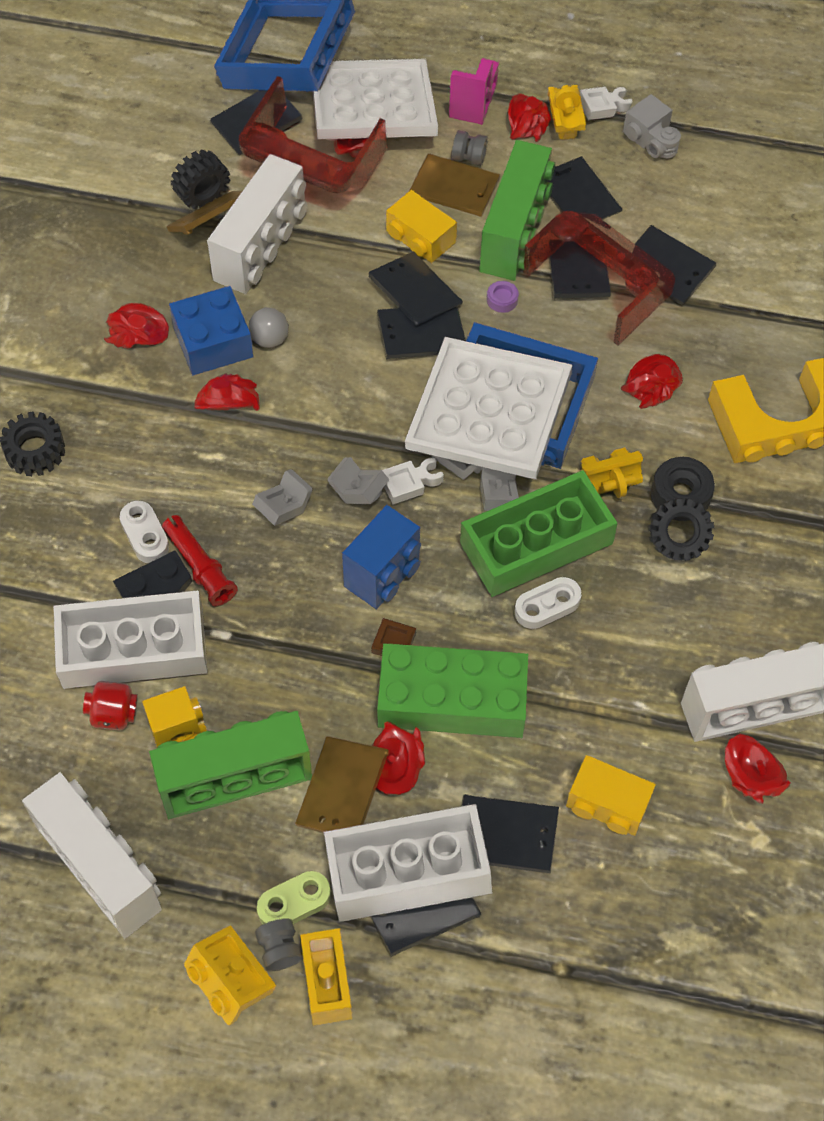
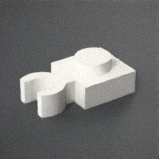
M606 87L580 90L582 108L588 120L613 117L616 111H628L633 101L632 99H623L627 90L623 87L616 88L611 93L608 92Z
M435 458L424 460L420 467L417 468L414 467L412 461H408L382 470L389 478L384 488L393 505L423 495L424 485L434 487L443 482V472L436 474L428 472L436 468L437 461Z

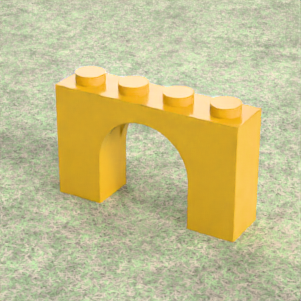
M824 358L805 362L799 382L813 414L800 421H781L763 412L755 401L745 375L713 381L708 402L734 464L745 461L749 463L756 462L763 457L776 454L783 456L790 454L794 450L808 447L815 449L824 445Z

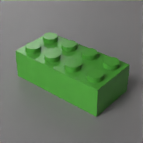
M521 140L515 141L482 230L479 272L515 281L519 269L525 270L529 252L526 250L528 246L533 247L536 238L537 228H534L536 223L541 224L545 206L542 203L544 200L549 201L553 183L548 182V180L551 181L555 169V162L551 161L552 148Z
M584 470L461 522L460 544L491 597H494L612 545L618 523Z
M383 643L377 708L378 728H384L385 722H391L404 730L419 728L420 731L523 738L526 721L528 654Z
M287 711L275 712L264 720L253 723L251 721H242L233 725L231 729L220 732L205 731L196 735L194 739L183 742L168 741L159 745L157 749L149 751L158 790L168 820L309 781L312 778L310 752L298 711L290 713Z

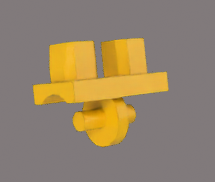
M564 85L561 89L548 87V98L553 122L559 139H575L577 131H583L586 128L578 86Z
M624 447L614 450L610 454L609 459L599 461L595 456L583 458L581 460V471L584 470L599 494L613 491L617 498H622L627 495L628 486L643 483L641 471L643 456L640 451L630 453Z

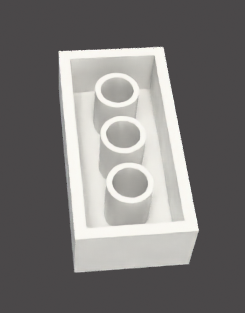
M269 154L207 240L213 281L224 286H231L232 289L243 294H247L251 286L259 282L262 271L267 263H271L275 259L279 246L283 241L289 239L293 226L298 219L301 220L307 211V202H305L306 182L303 178L302 166Z
M199 591L54 606L56 674L63 689L94 686L99 681L121 683L208 673L203 608Z
M810 642L802 645L799 649L787 652L778 649L767 653L764 657L751 660L748 657H741L733 660L728 665L719 667L705 665L692 672L681 701V706L694 742L824 713V643Z
M59 772L25 797L22 802L39 832L122 937L126 939L162 910L157 898L161 895L159 888L155 884L157 881L144 863L138 865L131 855L133 851L120 834L118 836L114 835L109 828L110 822L97 806L94 809L86 799L88 796L81 785L75 779L68 782L63 774Z
M476 804L324 832L334 900L340 922L492 894L491 872Z

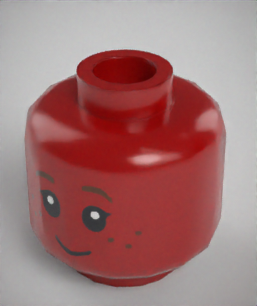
M99 681L95 684L92 693L85 692L82 713L89 714L90 724L94 728L123 731L128 723H134L138 695L132 694V689L128 684Z

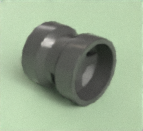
M458 130L453 143L452 160L460 162L470 160L472 164L482 166L487 151L488 136L477 135L474 137L470 136L468 132Z
M277 919L263 924L256 929L255 933L258 944L263 946L265 950L263 961L267 971L283 970L302 961L303 954L300 945L296 944L293 938L296 932L292 919Z

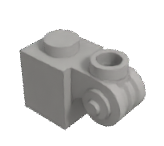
M652 94L626 111L623 133L643 149L646 148L648 153L654 158L659 156L662 158L674 157L678 152L681 138L678 129L669 127L673 110Z

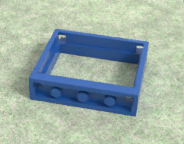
M248 0L214 65L216 75L219 77L223 88L318 91L354 16L355 9L352 0H257V2L256 0ZM268 17H323L300 64L245 63Z
M474 322L466 340L467 342L572 365V374L569 381L578 383L558 440L550 438L541 464L542 466L545 464L561 469L593 384L598 358Z

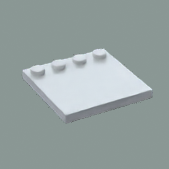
M426 59L332 61L319 90L313 91L317 139L438 136V123Z
M445 337L405 439V449L537 479L572 374V365Z

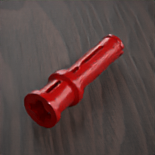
M180 515L171 516L176 523L175 525L167 518L162 524L164 532L167 533L193 569L194 581L197 585H202L209 594L208 600L212 606H221L230 601L236 595L238 587L234 581L228 580L223 574L220 562L209 558L184 524Z

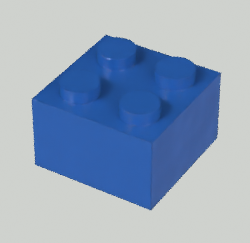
M231 286L169 303L173 328L192 376L253 358L251 334Z
M386 505L342 552L344 587L376 610L384 601L389 602L396 595L399 584L406 576L408 578L412 577L420 566V527Z

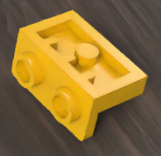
M231 925L194 944L184 963L190 980L200 987L209 999L212 1010L221 1016L227 1025L235 1023L243 1010L271 995L277 986Z

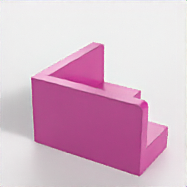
M481 58L476 75L452 71L450 78L449 118L483 125L497 86L499 62Z

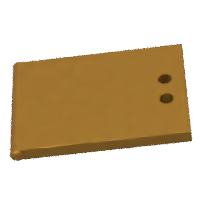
M428 153L409 191L413 190L429 202L482 217L500 179V174Z
M242 191L228 192L166 226L168 231L183 232L184 235L193 233V228L230 209Z
M327 736L295 824L298 827L323 833L364 825L386 758L389 755V750Z

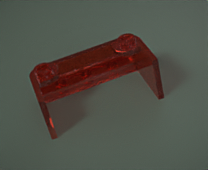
M277 76L239 136L241 152L246 157L262 164L269 154L300 165L303 167L305 182L331 193H344L363 188L387 150L385 120L381 118L378 120L354 162L347 163L291 140L287 138V135L282 130L275 128V125L287 108L283 78Z
M563 211L556 215L525 244L524 274L528 277L564 242L575 241L625 279L626 288L636 298L617 315L614 343L618 346L671 295L674 289L675 277L667 267L601 218L591 213Z

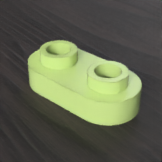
M308 871L267 890L260 896L257 902V913L260 922L266 924L277 919L289 918L295 924L323 910L330 901V884L321 873ZM308 885H315L318 891L315 894L308 895L304 892V889ZM273 902L283 904V908L278 912L271 911L269 906Z

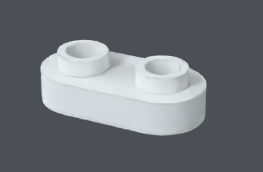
M133 501L126 504L120 512V521L137 558L144 563H150L168 554L169 544L167 536L152 507L143 501ZM135 514H142V515H141L140 517H138V518H133V517H132V516L135 515ZM150 539L156 540L153 544H145Z
M560 577L523 593L516 601V620L523 627L536 629L574 612L580 604V586L570 578ZM563 596L566 597L568 601L560 602L557 598ZM529 610L536 611L538 615L530 616L526 612Z

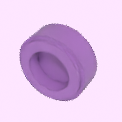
M497 281L489 286L487 303L494 311L509 312L518 304L519 291L513 283Z

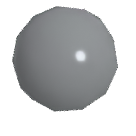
M264 307L256 311L249 320L251 338L261 347L274 348L282 344L288 336V321L285 315L277 309Z

